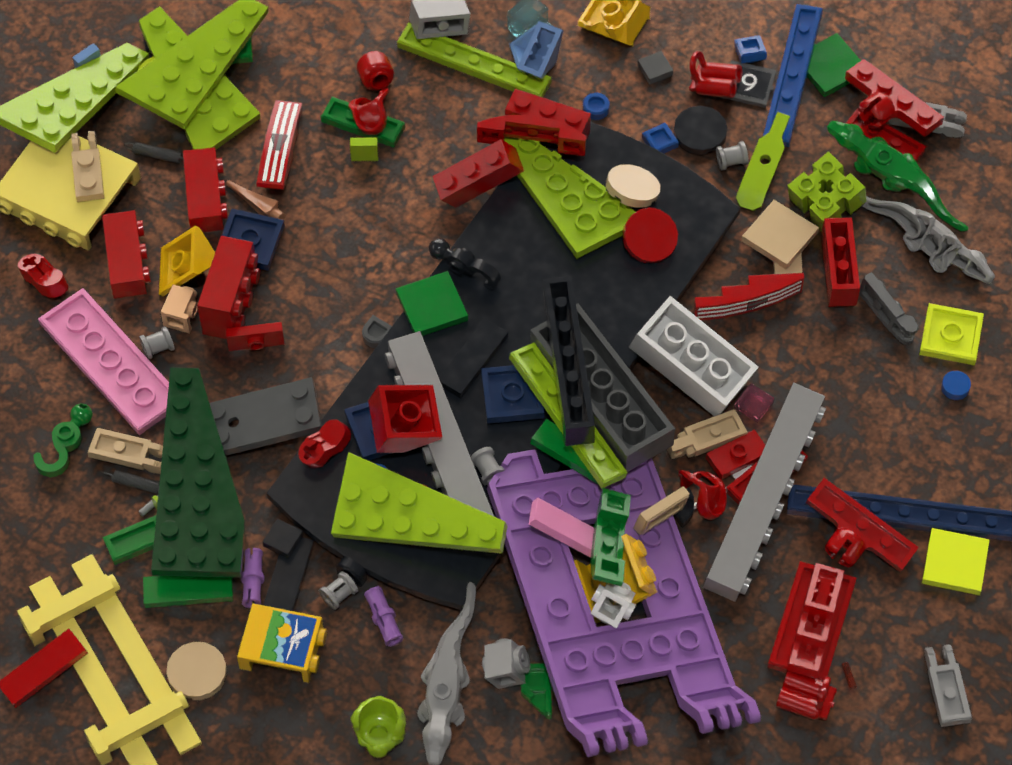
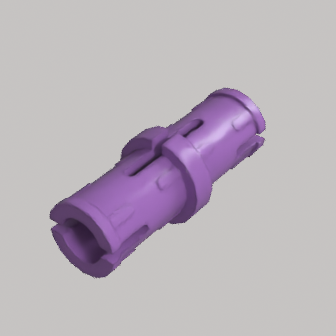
M250 548L244 551L245 563L241 581L244 584L242 605L246 608H251L253 601H255V604L261 605V584L264 583V575L262 572L263 551L259 548H253V555H251Z
M382 587L370 588L365 592L364 596L372 610L373 623L378 625L385 645L388 647L395 646L403 640V635L394 619L396 616L395 611L389 607Z

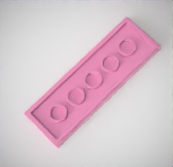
M84 288L38 318L39 324L138 435H141L166 417L169 382Z

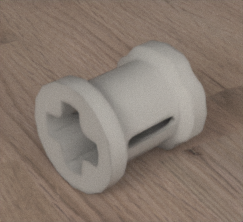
M743 141L738 142L736 146L727 148L716 147L717 162L721 171L726 170L728 166L736 164L748 165V152Z
M166 326L162 327L161 331L149 336H139L148 360L152 359L154 354L164 350H175Z
M491 447L481 448L471 456L473 465L478 468L482 475L481 481L484 485H488L495 474L505 471L503 466H499L495 460L494 450Z
M343 571L338 574V578L329 586H323L319 589L323 600L334 610L339 607V603L347 596L358 592L355 582Z

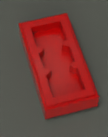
M282 322L226 329L229 351L260 350L263 347L285 345Z
M754 429L746 435L708 452L706 460L718 477L723 480L758 462L765 448V443Z

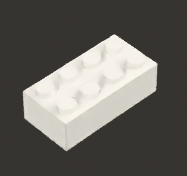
M671 296L637 333L629 346L630 349L713 416L720 415L759 368Z

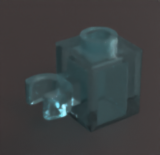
M521 0L507 12V28L516 37L524 34L535 26L538 21L553 26L548 22V8L538 0Z

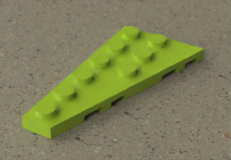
M256 0L236 1L115 87V92L185 129L266 17L268 6Z
M160 6L139 20L140 29L154 59L187 37L185 32ZM223 75L186 126L187 139L191 143L193 150L213 147L218 149L260 119V112Z
M125 43L0 105V125L56 153L71 138V134L76 133L116 94L115 87L138 71L139 66L149 58V53L129 43Z
M505 137V142L517 149L524 172L517 175L576 259L623 236L625 223L636 211L621 203L620 198H613L606 191L605 186L574 164L572 166L562 160L560 154L556 151L551 152L541 145L540 141Z
M348 452L331 530L334 538L503 553L508 528L505 521Z

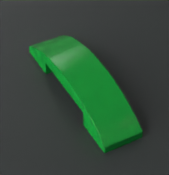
M605 488L601 491L591 552V574L594 580L618 586L623 584L625 560H622L624 543L621 536L625 534V525L629 518L631 495Z

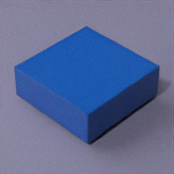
M760 35L734 40V47L741 64L767 59V51Z
M666 122L642 133V139L646 145L664 154L678 148L679 141Z

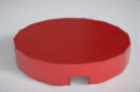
M649 207L638 210L628 218L623 227V242L626 250L633 258L644 263H657L672 254L677 245L678 231L675 222L667 213L660 209Z

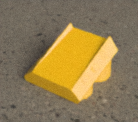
M591 0L578 20V26L633 46V41L646 20H650V6L642 3V0Z

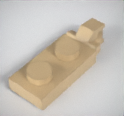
M733 409L685 427L683 432L678 434V439L674 440V445L668 448L667 451L671 459L684 456L685 454H687L688 458L694 455L698 456L746 435L748 432L736 410Z

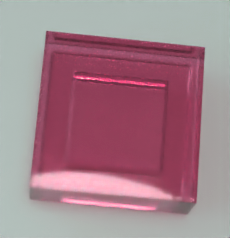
M751 383L735 402L734 408L758 423L774 403V398Z

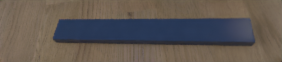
M793 484L788 495L787 514L827 519L806 503L816 487ZM842 490L891 527L930 532L932 528L979 538L1012 541V511Z

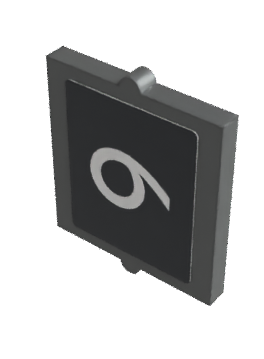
M731 60L730 64L742 66V79L737 83V91L734 98H721L766 108L769 95L774 91V86L772 85L776 70L746 63L741 64V62Z

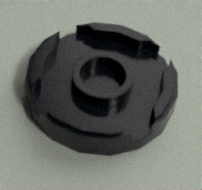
M694 106L687 108L679 114L675 120L673 134L683 150L691 154L706 155L710 151H716V147L724 144L728 127L725 118L718 111L710 107Z

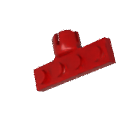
M865 59L846 71L845 79L868 95L866 99L860 102L858 115L864 124L875 119V121L868 125L869 128H879L892 118H898L926 137L943 124V115Z
M826 478L822 479L806 501L808 505L835 524L836 531L826 543L825 551L833 559L841 548L845 549L846 552L838 561L839 564L845 567H852L862 553L869 550L901 572L919 548Z

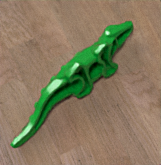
M831 121L828 124L827 130L836 139L838 144L858 155L857 161L854 162V167L858 173L863 175L873 173L881 178L886 191L901 192L904 189H909L926 201L932 211L943 222L958 231H968V226L954 218L947 211L934 184L921 170L910 153L902 154L888 145L882 137H874L872 139L866 137L858 125Z

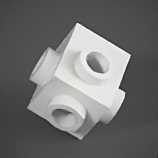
M623 582L622 586L607 583L605 587L599 585L591 599L596 604L590 614L596 616L601 622L617 628L622 618L628 620L636 606V604L632 603V600L636 593L631 591V587Z

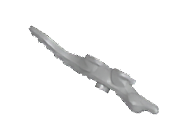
M866 196L867 201L862 206L870 211L895 219L906 231L903 240L908 249L914 252L923 250L930 256L929 262L936 272H945L947 267L954 264L960 267L964 274L987 284L992 283L995 275L989 268L985 256L980 251L967 249L956 235L944 224L936 220L931 213L915 209L905 203L880 201Z
M472 582L468 583L466 601L461 613L441 637L431 661L421 674V679L427 685L426 699L422 701L418 709V717L422 723L428 721L422 736L429 765L441 764L445 751L451 742L452 731L450 723H454L458 727L465 719L460 697L461 689L467 687L470 679L460 656L462 637L474 612L476 587Z

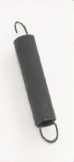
M127 142V143H125L124 145H125L126 148H128V147L126 146V144H133V143ZM138 142L133 144L132 149L128 148L138 155L178 164L183 159L182 152Z
M117 470L114 472V475L103 472L106 475L112 476L111 480L114 483L155 494L159 493V481Z

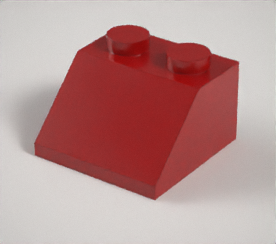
M378 385L368 400L377 453H404L442 439L433 385Z

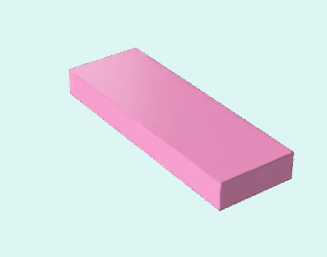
M537 497L531 505L529 525L591 558L594 527Z

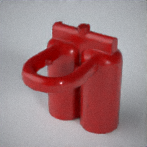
M695 51L690 59L692 83L689 90L696 92L698 95L734 98L737 91V83L742 79V66L706 62L703 53ZM698 58L700 64L698 65L696 70V61Z
M787 671L776 707L813 720L818 718L827 720L829 711L835 704L833 700L837 689L830 686L831 678L829 676H826L825 680Z

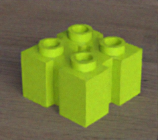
M829 151L812 165V174L808 176L803 172L787 185L789 199L803 213L810 210L811 221L821 231L824 218H842L841 214L844 211L851 215L867 201L865 186L851 173L845 177L843 165Z

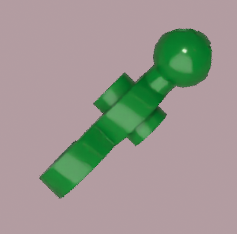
M76 404L71 409V421L62 422L53 428L52 440L56 453L59 456L56 463L46 464L42 459L41 453L37 452L34 454L35 467L43 476L57 477L67 470L69 466L68 452L75 450L82 441L79 428L80 426L87 425L93 416V411L87 404Z

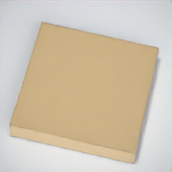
M773 200L742 235V242L787 270L818 234L819 227L776 200Z

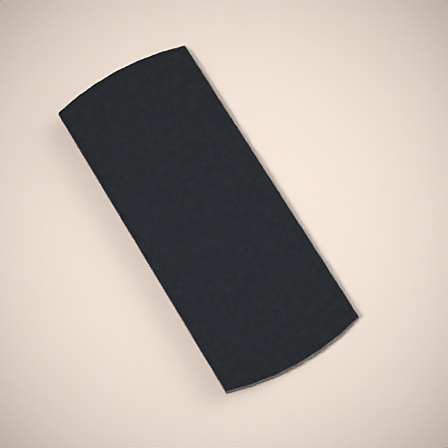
M591 122L590 133L586 140L585 156L565 153L558 154L569 165L572 166L574 164L605 187L608 173L613 167L618 165L630 164L639 166L653 174L660 183V194L656 202H652L648 207L630 208L637 212L640 209L650 207L667 213L675 222L678 231L675 249L672 254L661 262L644 263L629 254L624 246V238L621 236L576 259L516 175L501 183L451 248L452 250L454 248L470 250L474 254L475 259H482L491 264L500 273L501 281L494 289H487L483 285L487 279L482 274L475 272L472 275H457L449 268L447 259H442L430 275L431 277L446 271L449 272L468 314V321L422 336L438 377L444 372L484 319L508 331V338L485 368L513 365L509 359L510 353L529 345L531 329L547 321L543 299V279L572 276L576 304L582 307L631 370L640 357L629 348L637 333L669 296L677 302L681 299L739 216L740 208L715 186L685 165L638 140ZM540 141V144L548 150L558 153V145ZM404 311L321 420L322 426L327 421L335 419L349 427L344 409L368 402L378 385H395L394 376L397 375L394 368H388L385 353L388 352L389 340L413 333ZM481 373L462 398L443 388L470 457L481 448L491 447L494 450L495 460L501 466L506 456L510 453L536 450L544 474L559 472L565 465L530 444L532 437L546 419L555 424L545 408L544 418L487 424ZM351 432V439L343 451L331 456L326 464L320 468H312L302 463L298 452L295 454L268 490L267 498L293 524L322 547L341 559L342 557H348L355 560L366 570L368 575L390 586L422 599L462 610L466 601L468 583L472 582L477 591L503 554L334 538L331 530L348 452L361 457L353 434ZM424 446L404 453H391L370 460L374 464H382L392 472L442 493L441 488L436 489L431 476V472L434 470L431 463L426 464L422 454ZM474 466L479 477V480L481 482V485L483 487V490L485 492V495L487 497V500L489 502V505L491 507V510L493 512L494 517H496L487 492L488 485H484L482 483V475L479 472L478 468Z

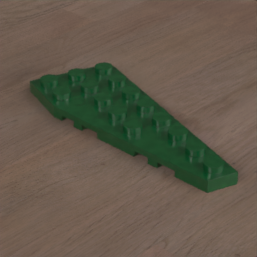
M170 368L151 568L152 576L241 577L245 520L199 368Z

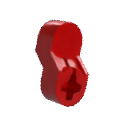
M29 254L18 262V268L23 279L31 283L43 296L56 298L68 290L69 286L62 271L54 268L44 256Z
M332 419L327 421L318 432L308 436L301 444L298 452L301 462L312 468L322 467L331 456L343 451L351 439L349 427L339 420Z

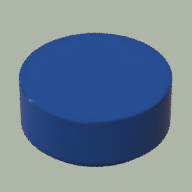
M591 93L584 98L583 111L591 113L592 120H600L608 115L610 102L605 95Z
M951 371L944 376L941 389L943 394L949 399L961 400L968 395L971 381L965 373Z

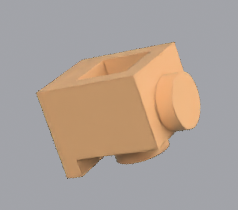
M172 285L161 310L163 326L190 334L192 329L190 318H195L198 311V302L195 300L197 292L193 288Z

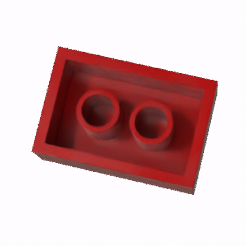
M226 236L220 237L197 305L202 334L227 339V328L244 326L245 308H250L253 299V292L251 290L253 284L257 285L260 278V269L257 268L258 254L254 251L253 242Z

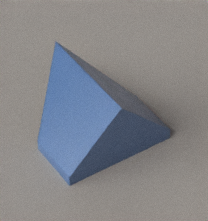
M538 21L535 26L512 41L509 45L517 69L543 79L557 63L563 30Z

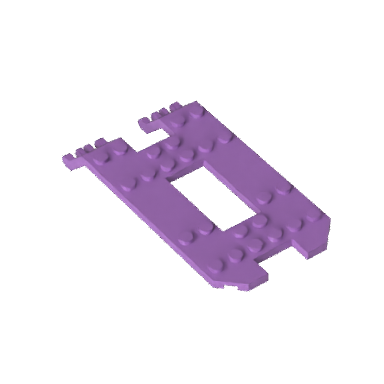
M536 450L508 454L501 465L505 471L493 476L488 484L487 492L496 518L505 521L508 525L505 546L566 729L583 744L586 755L588 757L598 755L599 745L595 739L597 737L603 740L604 748L608 753L614 752L616 745L619 750L627 749L628 739L624 733L627 731L631 733L636 747L647 745L648 740L643 723L624 708L617 685L665 675L669 677L679 707L697 721L702 734L713 731L714 724L710 718L712 714L717 718L718 726L722 730L728 729L730 724L732 727L741 725L742 718L738 709L744 711L746 721L749 724L760 722L761 717L756 701L734 683L674 517L671 516L643 535H639L633 528L641 512L666 497L652 458L628 471L626 478L605 487V489L631 495L629 518L625 525V534L640 540L644 544L647 551L645 559L647 565L652 568L656 576L654 584L657 590L656 594L642 600L647 618L622 622L615 628L612 625L596 627L594 618L590 614L591 610L569 546L529 525L531 505L537 497L588 525L595 524L602 488L573 469L544 474Z

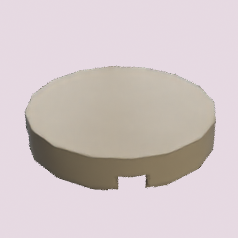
M626 164L613 167L608 173L606 188L613 198L616 195L624 205L643 208L650 206L652 202H656L658 199L660 183L649 171L639 166Z
M191 642L182 645L173 652L167 663L166 674L171 688L176 693L181 691L186 698L203 700L212 697L222 688L227 674V667L223 654L215 646L206 642Z

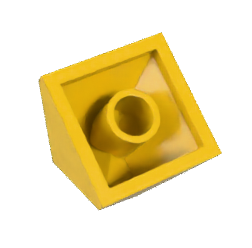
M192 227L161 247L159 295L165 296L170 292L172 285L181 286L210 268L215 251L200 227Z

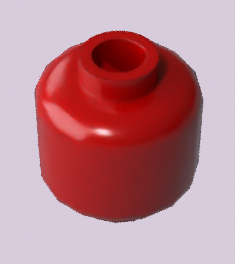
M368 52L357 62V73L363 85L369 90H382L391 84L394 79L393 67L388 57L382 52Z

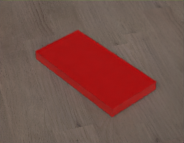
M802 561L799 563L767 668L787 673L815 565ZM843 575L817 674L818 679L825 680V677L828 676L856 583V577Z

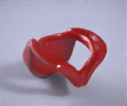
M389 88L380 90L378 96L373 101L367 98H357L349 102L348 106L357 127L365 134L376 135L385 129L387 115L383 102L389 93Z
M679 470L680 487L688 488L693 483L700 487L697 499V510L700 517L708 520L720 517L725 511L727 503L726 489L723 481L710 472L697 471L692 474L688 471ZM706 477L714 486L707 485L699 478Z

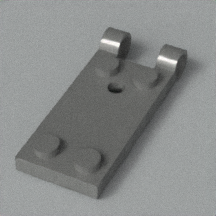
M312 377L209 403L225 456L314 434L322 427L316 387ZM232 421H239L236 427L229 426Z

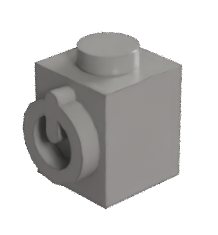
M499 639L496 643L485 645V657L482 659L485 679L498 689L524 684L525 673H528L530 670V659L525 646H519L511 639Z

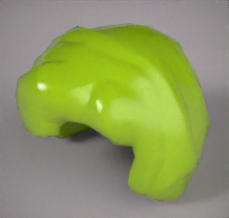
M383 696L369 698L362 702L351 716V723L358 738V743L362 747H366L369 754L373 757H385L389 751L404 740L406 734L404 710L394 700Z

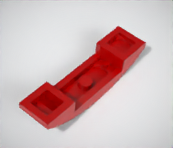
M505 115L485 119L477 123V142L493 144L500 139L505 141V137L558 143V153L585 156L586 136L575 128L556 120L531 115Z

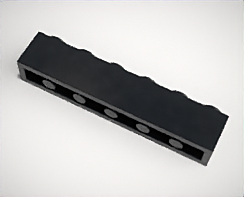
M572 276L543 279V299L565 446L594 443L595 423Z

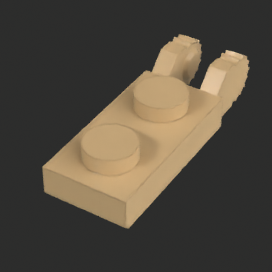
M95 131L88 132V143L90 144V149L80 150V137L78 133L71 134L73 147L71 155L76 200L81 202L104 199L101 160Z
M101 428L96 429L87 452L90 458L140 470L146 469L151 473L160 474L161 462L149 459L148 456L150 453L155 457L162 458V445L152 443L148 439Z

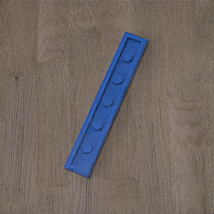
M796 4L763 134L764 136L769 133L777 112L789 115L790 119L782 137L784 147L790 146L823 9L820 7Z

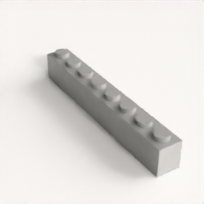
M418 331L389 340L385 359L388 368H394L397 375L394 376L395 385H433L442 439L424 445L422 454L426 464L431 463L434 471L431 472L435 488H441L444 495L494 516L421 332Z
M793 382L703 588L736 602L739 593L746 594L752 580L747 577L750 568L756 570L763 555L758 552L760 544L767 545L773 532V529L768 527L772 518L778 520L784 504L779 502L782 494L789 495L795 481L790 478L793 470L799 472L805 455L800 454L803 446L810 447L816 433L811 430L814 422L820 424L826 410L825 407L821 406L825 398L824 395Z

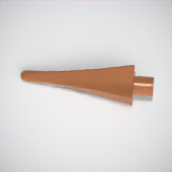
M230 180L226 181V185L244 199L259 215L282 220L285 218V213L278 209L279 201L250 191Z

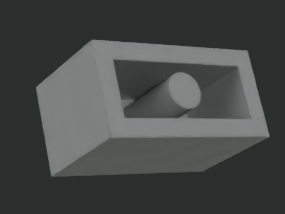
M411 0L409 21L417 39L468 34L470 12L465 0Z

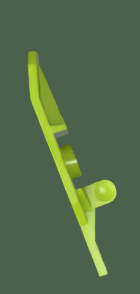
M777 112L769 133L758 140L736 196L740 207L751 211L762 207L784 152L782 137L790 119L789 115ZM762 159H768L770 162L768 164H762L760 161Z

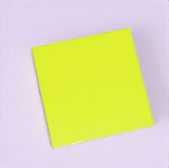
M929 303L919 355L975 366L984 313Z
M932 528L922 584L980 596L989 539Z

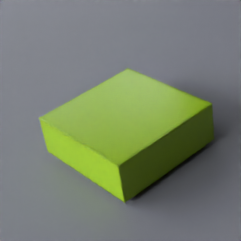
M350 138L351 161H378L377 138Z

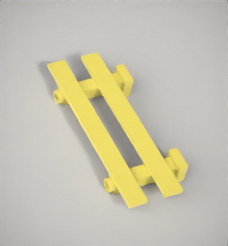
M93 554L71 565L83 586L61 596L51 576L29 586L40 608L31 612L27 605L17 612L34 646L45 641L44 632L53 629L58 637L69 628L88 652L73 666L108 726L98 731L96 725L84 730L88 743L101 765L112 761L110 752L117 748L121 749L129 765H158L142 735L162 724L180 755L202 744L184 713V709L189 707L186 698L181 691L175 693L170 689L116 596L115 592L120 590L116 578L113 574L107 576L102 572ZM94 606L151 703L130 715L74 618Z

